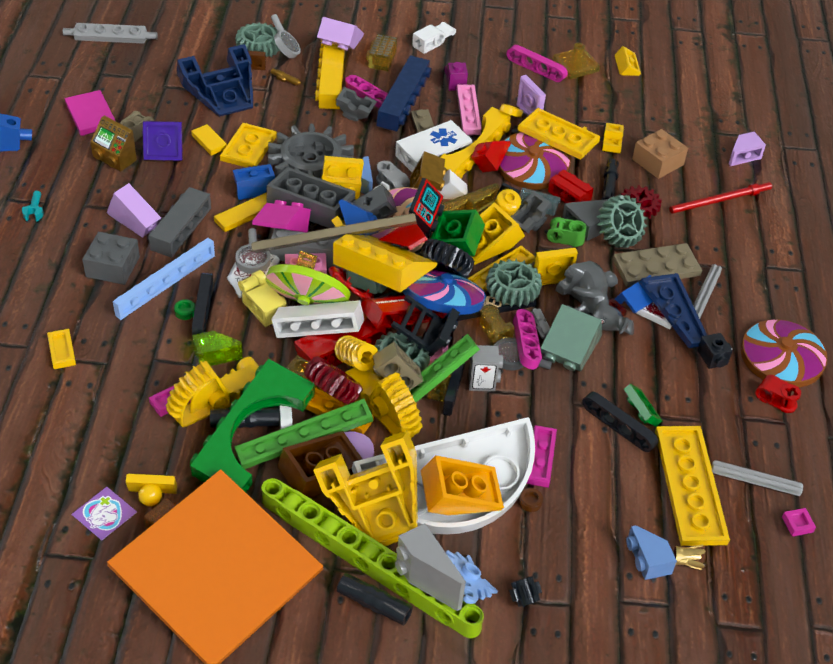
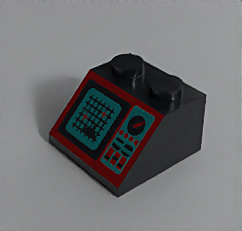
M422 177L410 206L409 214H415L417 225L426 238L429 239L431 232H436L439 223L437 217L442 216L445 205L442 204L443 195L426 178Z

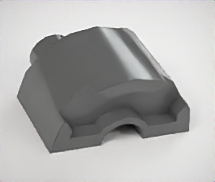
M346 87L343 88L336 99V105L343 111L342 115L353 121L366 119L377 102L367 96L359 98L355 91Z
M533 191L523 200L524 206L510 216L527 233L532 229L537 231L547 220L545 216L547 210L552 208L550 201Z

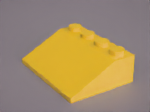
M345 234L333 242V264L398 292H402L437 266L435 261L391 243L380 241L378 238L370 235Z

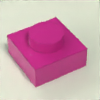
M806 508L787 511L782 516L792 537L813 533L816 528Z

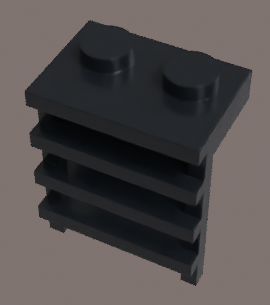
M406 295L404 300L410 303L401 323L398 324L393 321L391 327L397 330L396 333L398 335L402 333L408 337V342L414 341L418 344L417 348L420 350L422 348L429 352L428 355L432 357L441 347L446 348L452 339L450 334L458 326L459 322L456 320L460 312L452 308L441 318L409 295ZM414 308L420 310V313L411 331L405 329ZM426 314L431 319L420 339L416 336V333Z

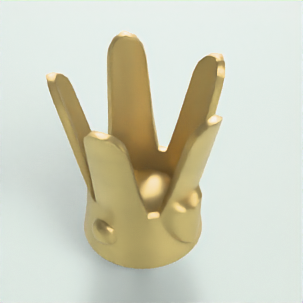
M704 545L687 548L675 546L674 556L677 560L676 565H686L702 570L705 567L704 564L694 560L701 559V555L705 553V550L697 548H701Z

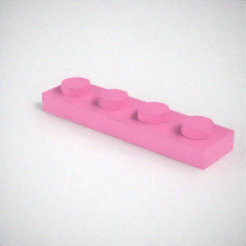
M457 85L462 131L470 136L481 135L482 129L475 85Z

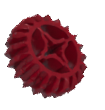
M318 356L313 357L304 370V374L309 381L344 404L348 405L355 402L363 390L360 383L346 372Z

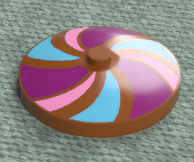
M522 132L513 134L504 140L510 141L511 145L498 171L503 178L515 186L532 190L549 188V182L553 176L558 175L563 169L569 172L571 156Z
M771 319L758 322L746 331L741 343V355L746 366L762 380L767 375H775L799 388L816 382L822 376L827 365V352L821 340L809 329L791 321Z

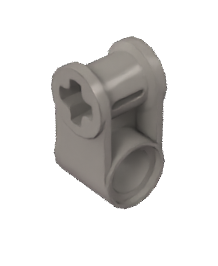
M381 161L377 164L379 173L376 177V182L379 185L383 181L389 185L390 190L410 187L408 176L394 166L393 163Z

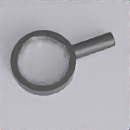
M503 338L494 344V346L499 348V355H503L502 369L512 371L524 367L519 359L516 338ZM542 359L539 367L550 370L552 361Z

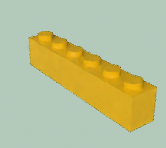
M322 41L315 101H319V108L340 109L336 105V99L342 91L345 50L339 49L338 45L332 44V46L324 45Z

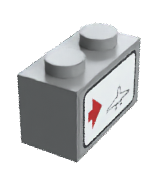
M477 345L480 350L470 357L468 372L469 391H495L496 383L501 381V370L499 368H503V355H499L498 346Z

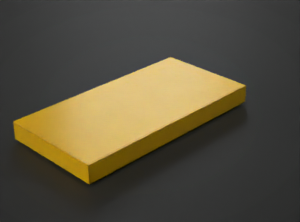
M540 108L534 110L518 125V131L580 160L600 141L599 135Z

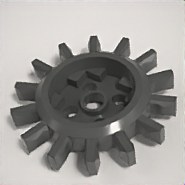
M310 124L308 132L300 133L294 125L291 126L292 136L288 137L278 132L277 143L279 144L270 142L268 144V164H271V166L277 165L275 166L276 177L289 167L321 178L324 156L354 158L352 157L354 156V146L346 145V135L342 134L332 138V127L330 126L323 133L315 132L314 124Z

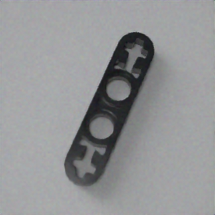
M213 273L201 274L192 323L193 338L205 337L213 291Z
M592 391L583 398L582 404L589 413L642 451L650 452L657 446L658 438L655 433L597 392Z

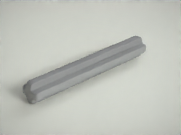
M716 264L711 266L693 305L699 319L722 270L721 266Z
M714 460L711 466L712 472L717 475L800 496L803 491V484L801 482Z

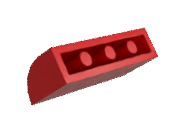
M405 295L366 299L361 303L362 311L376 329L391 327L393 321L400 324L410 303L404 300ZM414 308L406 325L415 323L420 310ZM431 310L441 318L447 314ZM425 314L422 323L429 322L431 318Z
M363 312L364 321L359 332L310 335L294 341L298 357L305 368L308 362L315 356L337 366L343 363L335 355V345L339 338L349 335L375 346L376 340L380 339L381 335H386V328L376 329Z

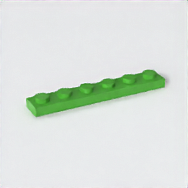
M365 399L235 446V450L241 466L247 469L281 456L284 447L340 431L346 432L372 422L373 416Z

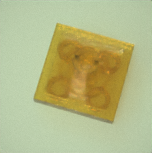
M575 43L573 50L553 55V61L567 69V77L569 79L600 71V65L585 50V45L582 43Z

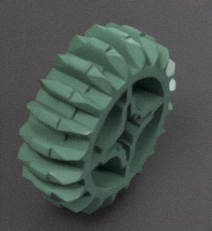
M252 22L251 25L246 24L245 27L242 26L240 30H237L235 37L236 46L245 44L248 51L266 52V57H272V55H276L280 51L274 40V36L278 31L272 24L267 25L260 22L256 24Z
M617 195L610 197L602 204L603 207L599 209L601 214L597 216L600 220L597 226H601L602 230L599 233H604L603 240H609V245H614L617 248L634 246L642 240V236L646 233L644 228L648 226L644 223L647 217L643 216L645 210L640 209L641 203H636V198H630L629 195Z
M509 258L506 262L500 260L498 264L494 263L493 267L488 271L486 288L490 293V297H495L496 302L502 301L503 305L510 304L511 307L517 305L520 308L522 304L528 306L529 302H534L540 294L542 287L541 274L537 272V268L532 267V264H525V260L522 262H518L517 258L515 261H511Z
M389 331L387 336L381 335V338L376 340L375 347L378 352L395 342L419 366L421 372L429 366V352L424 348L421 350L417 348L418 344L414 341L408 342V337L402 333L398 335L396 332L392 333Z

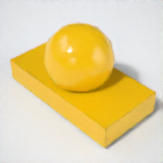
M126 475L128 490L138 492V498L145 506L150 507L158 504L162 498V493L177 494L178 486L174 476Z

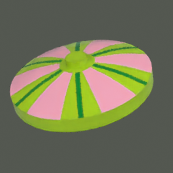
M278 264L271 266L266 275V282L273 290L302 305L346 302L350 298V291L344 284L325 273L311 268L291 264Z

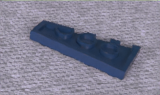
M678 273L641 278L639 284L687 347H699L701 338L707 336V333Z

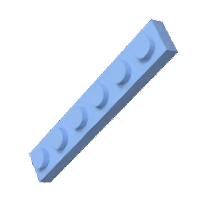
M207 238L198 243L195 247L183 253L180 257L168 263L165 267L150 275L123 295L118 296L113 301L115 316L122 320L215 256L214 241Z

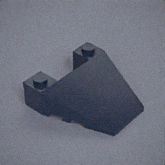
M245 44L228 48L227 62L229 68L202 74L195 56L177 60L176 72L182 87L219 117L253 108L251 57Z

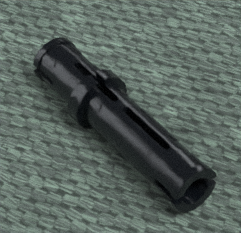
M609 159L607 161L606 171H604L603 175L605 181L601 200H607L614 196L616 180L619 175L617 172L619 162L616 159Z

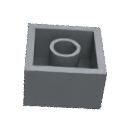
M98 232L82 259L85 276L125 285L140 258L138 240Z

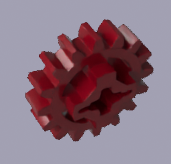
M638 185L637 188L630 186V189L625 188L624 193H621L623 196L629 195L630 198H636V203H641L640 209L645 210L643 216H646L648 219H651L652 215L657 216V212H660L662 199L659 198V194H654V189L649 191L647 186L641 188Z

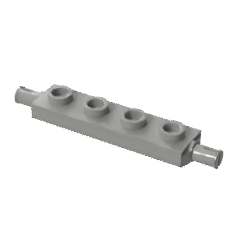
M76 23L74 28H63V35H72L75 40L145 43L147 39L157 40L158 37L157 32H147L145 26Z

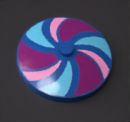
M431 270L403 290L405 296L409 295L430 310L448 313L454 308L460 312L459 315L480 311L484 306L486 298L485 292L474 282L452 273Z

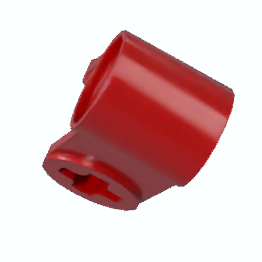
M767 375L755 391L756 397L760 401L768 403L785 413L796 411L798 406L797 400L800 399L802 394L799 387L775 375Z

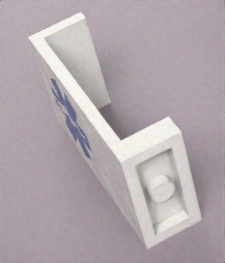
M450 120L396 141L395 156L413 172L424 151L439 157L459 148L463 150L473 142L459 126Z

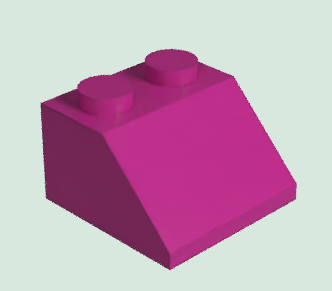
M275 200L274 204L266 203L253 219L252 225L307 233L311 209L303 208L304 204L292 202L291 206H288L286 201Z

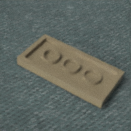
M687 243L617 253L613 255L612 259L626 287L633 286L641 278H646L649 275L653 277L678 273L680 279L701 276L702 269Z

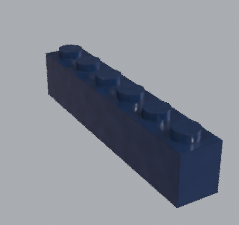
M409 56L378 110L376 126L398 131L400 126L404 125L406 115L409 116L411 106L415 105L417 96H420L422 87H425L426 80L431 75L432 68H429L430 60Z

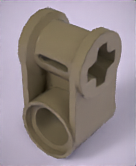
M133 111L120 124L133 130L134 142H136L143 136V121H154V119L150 116L141 115L139 111Z

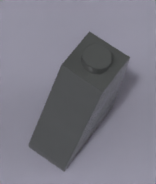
M607 200L566 203L562 218L584 222L586 224L585 240L588 241L601 235L599 232L602 229L601 226H597L600 222L597 216L601 214L599 209L603 207L602 204Z

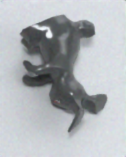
M592 261L570 265L564 273L565 279L558 283L556 292L561 295H572L574 299L581 303L578 308L573 309L601 319L602 330L619 331L620 334L626 332L629 335H633L634 321L623 317L617 308L609 305L608 287L612 288L618 284L617 276L612 271L604 272L597 263Z

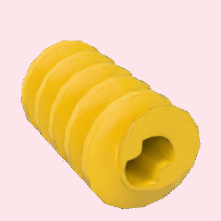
M349 335L339 338L336 342L335 355L341 362L361 371L370 370L375 365L373 355L378 353V350L374 345Z

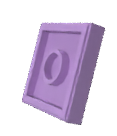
M523 75L520 78L517 106L529 116L537 108L544 109L546 94L527 75Z

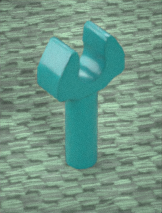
M34 191L31 204L22 207V214L26 221H28L30 214H35L36 221L43 217V208L39 207L40 191Z

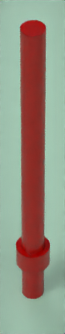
M770 182L759 185L757 183L751 184L747 188L670 206L669 210L673 214L746 195H758L762 191L772 189V184Z

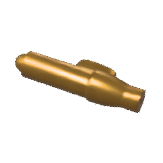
M271 69V74L275 75L278 80L282 82L287 81L296 86L301 84L298 78L281 70Z

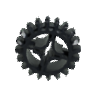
M428 239L420 250V256L437 262L435 269L466 278L473 269L474 259L472 256L450 243L448 244L437 239Z

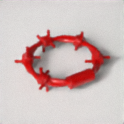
M333 266L329 268L330 275L359 296L361 300L374 298V293H370L369 289L366 291L351 286L352 283L348 282L351 279L350 276L345 281L346 273L343 272L344 268L340 269Z

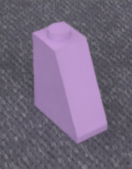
M129 183L113 194L107 211L109 216L142 238L149 234L151 230H154L161 219Z

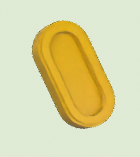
M504 103L500 107L502 112L515 117H522L523 110Z

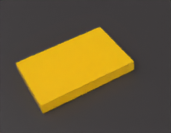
M242 123L221 153L220 161L246 168L248 166H258L268 151L269 142L273 143L276 139L277 131Z

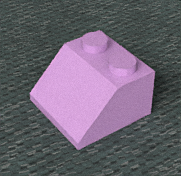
M323 17L317 38L324 45L332 46V44L338 45L339 49L348 51V48L355 49L364 33L355 25Z

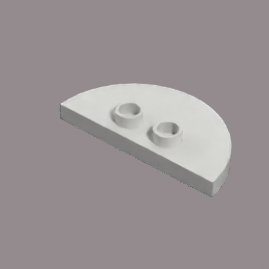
M529 417L414 446L417 452L418 526L426 524L432 534H460L482 528L507 512L523 491L534 463L535 439ZM384 454L354 461L352 466L353 474L387 463ZM435 455L495 467L504 508L500 511L458 515L428 512L420 470Z

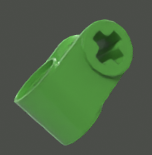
M555 217L551 220V229L547 232L549 241L574 247L584 244L586 224L584 222Z

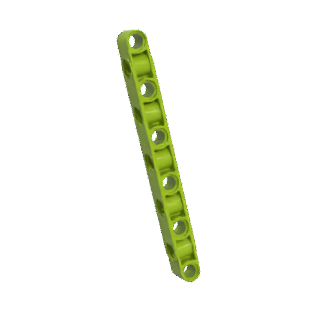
M271 478L263 482L261 488L263 505L278 515L283 521L464 637L475 638L480 634L484 613L478 606L467 604L463 601L462 609L456 611L436 598L425 595L427 593L410 584L404 575L398 573L395 566L397 553L280 480ZM468 620H472V621H475L476 623H469V622H467V621H468Z

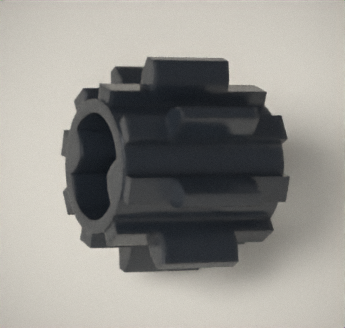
M533 576L511 583L513 589L509 590L512 602L517 601L518 607L540 600L539 594L542 593L539 581L535 582Z

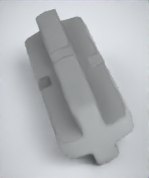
M534 308L531 313L535 319L536 329L540 337L545 339L550 327L541 309Z

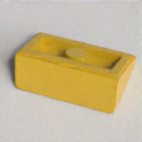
M622 46L615 54L619 74L623 76H639L641 71L636 54Z

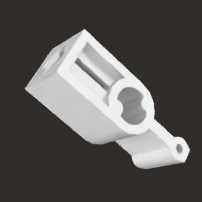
M441 22L436 27L429 25L413 33L412 46L425 54L440 46L446 37L453 36L456 33V29L445 22Z

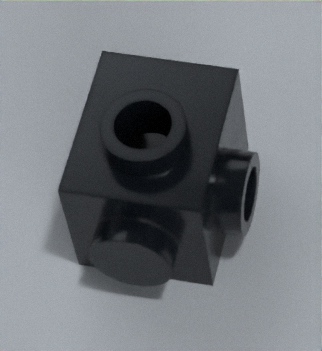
M716 333L701 338L697 351L708 369L721 368L728 365L732 355V347L727 343L723 335Z

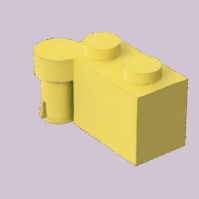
M258 270L252 273L250 277L238 281L239 289L242 291V302L265 327L273 324L272 318L279 307L288 306L286 299L267 284L263 271Z

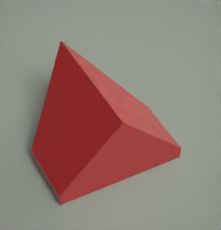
M414 224L398 227L378 240L412 250L428 239L419 226Z

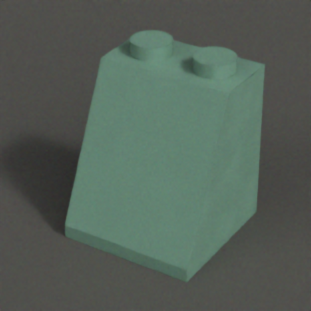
M562 304L541 346L543 358L552 361V363H555V361L559 362L570 371L578 370L581 372L602 336V320Z

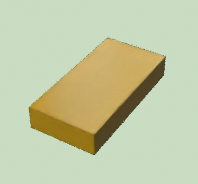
M208 124L191 131L193 138L211 156L222 152L227 146Z
M69 329L48 332L53 368L59 369L76 365Z

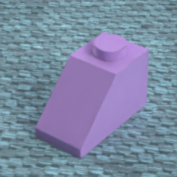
M755 132L739 135L733 148L729 165L734 166L762 159L766 144Z

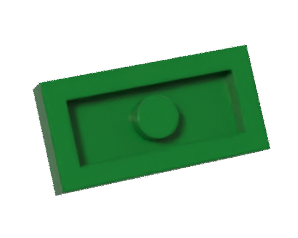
M632 384L624 388L628 395V402L639 411L637 415L641 421L657 427L662 422V419L643 391Z

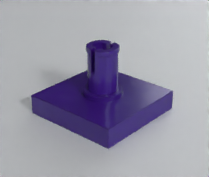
M143 121L144 160H183L182 122Z

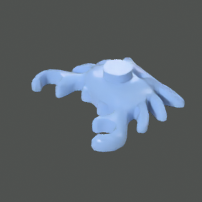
M449 550L446 551V554L466 581L465 596L463 597L465 603L475 604L478 598L484 600L486 597L491 598L492 594L498 592L486 579L480 577L481 571L474 565L470 555L464 558L459 552L454 554Z

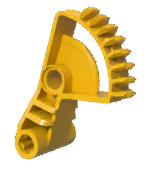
M245 357L238 362L237 371L232 368L230 374L226 373L224 377L219 378L207 361H200L199 365L193 366L192 370L186 371L184 377L179 378V383L174 384L175 389L170 391L171 396L167 398L168 403L165 405L167 412L179 422L181 427H187L210 416L211 408L230 407L235 399L241 397L246 383L252 382L255 378L256 370L259 367L252 357Z
M353 367L346 371L363 388L360 393L361 395L356 401L365 399L370 412L392 435L408 430L410 437L413 438L414 435L420 432V429L423 427L420 422L422 420L419 416L420 410L417 409V403L414 401L409 387L406 386L405 380L401 379L399 373L395 372L383 379V376L379 377L373 368L361 371Z

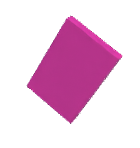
M101 90L65 98L67 108L80 135L94 133L104 115L116 121Z

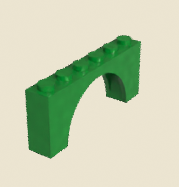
M270 359L264 365L261 364L257 368L255 378L252 382L246 383L242 391L243 394L239 399L233 401L227 416H223L219 420L214 434H210L205 439L200 453L194 454L190 461L192 476L206 482L221 469L247 493L253 484L252 474L247 472L238 463L231 448L233 436L238 426L250 414L266 407L287 406L303 412L314 397V383Z

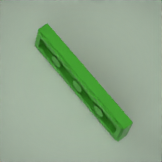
M466 334L421 372L423 382L410 390L415 402L419 401L480 350L469 334Z

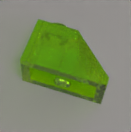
M216 331L192 335L198 364H200V361H207L210 366L243 359L242 344L239 340Z

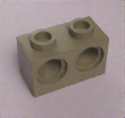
M395 342L373 355L375 364L373 369L379 377L383 376L385 378L395 372L399 373L401 379L405 380L406 386L409 387V391L423 382L419 366Z

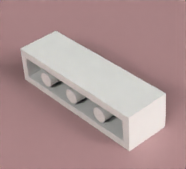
M360 300L279 307L272 318L276 338L359 332L364 321Z

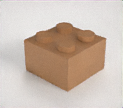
M660 129L636 142L632 160L659 179L684 165L688 147L663 129Z

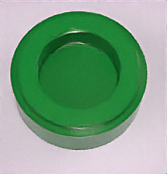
M190 300L178 301L174 305L175 316L181 320L193 318L195 312L194 302Z

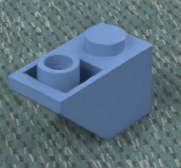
M636 525L631 526L626 543L628 549L633 552L636 568L642 572L644 579L671 575L677 560L668 541Z

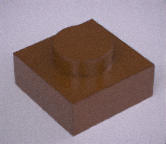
M248 51L251 57V69L266 70V52Z

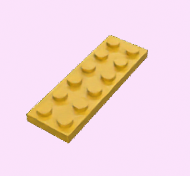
M657 426L655 435L658 438V448L680 545H728L730 538L701 426Z

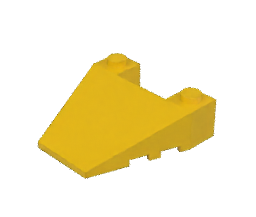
M408 430L386 437L380 447L387 463L350 475L342 454L320 461L313 469L322 492L338 507L337 510L342 515H345L354 527L384 546L398 542L399 535L418 527L417 452Z

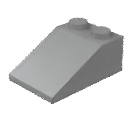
M422 524L399 535L398 547L396 548L397 561L395 562L398 573L404 575L410 584L456 611L461 610L466 581L427 525Z

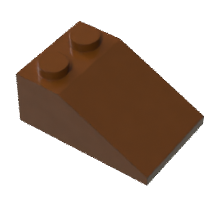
M340 431L284 447L277 467L292 489L311 498L323 493L313 471L320 461L342 454L350 475H353V462L362 460V457L345 433Z

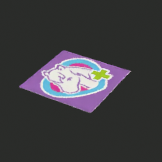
M106 487L71 515L100 540H103L136 514L137 511Z

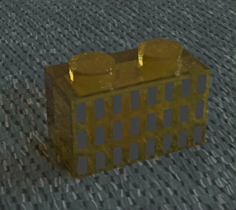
M377 34L375 40L371 42L370 50L366 54L368 68L389 71L397 52V37Z

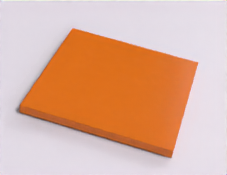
M221 469L107 561V566L204 664H221L315 578L324 567Z

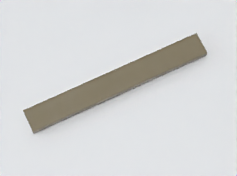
M412 213L251 243L252 251L259 253L341 238L345 234L358 235L417 224L415 214Z

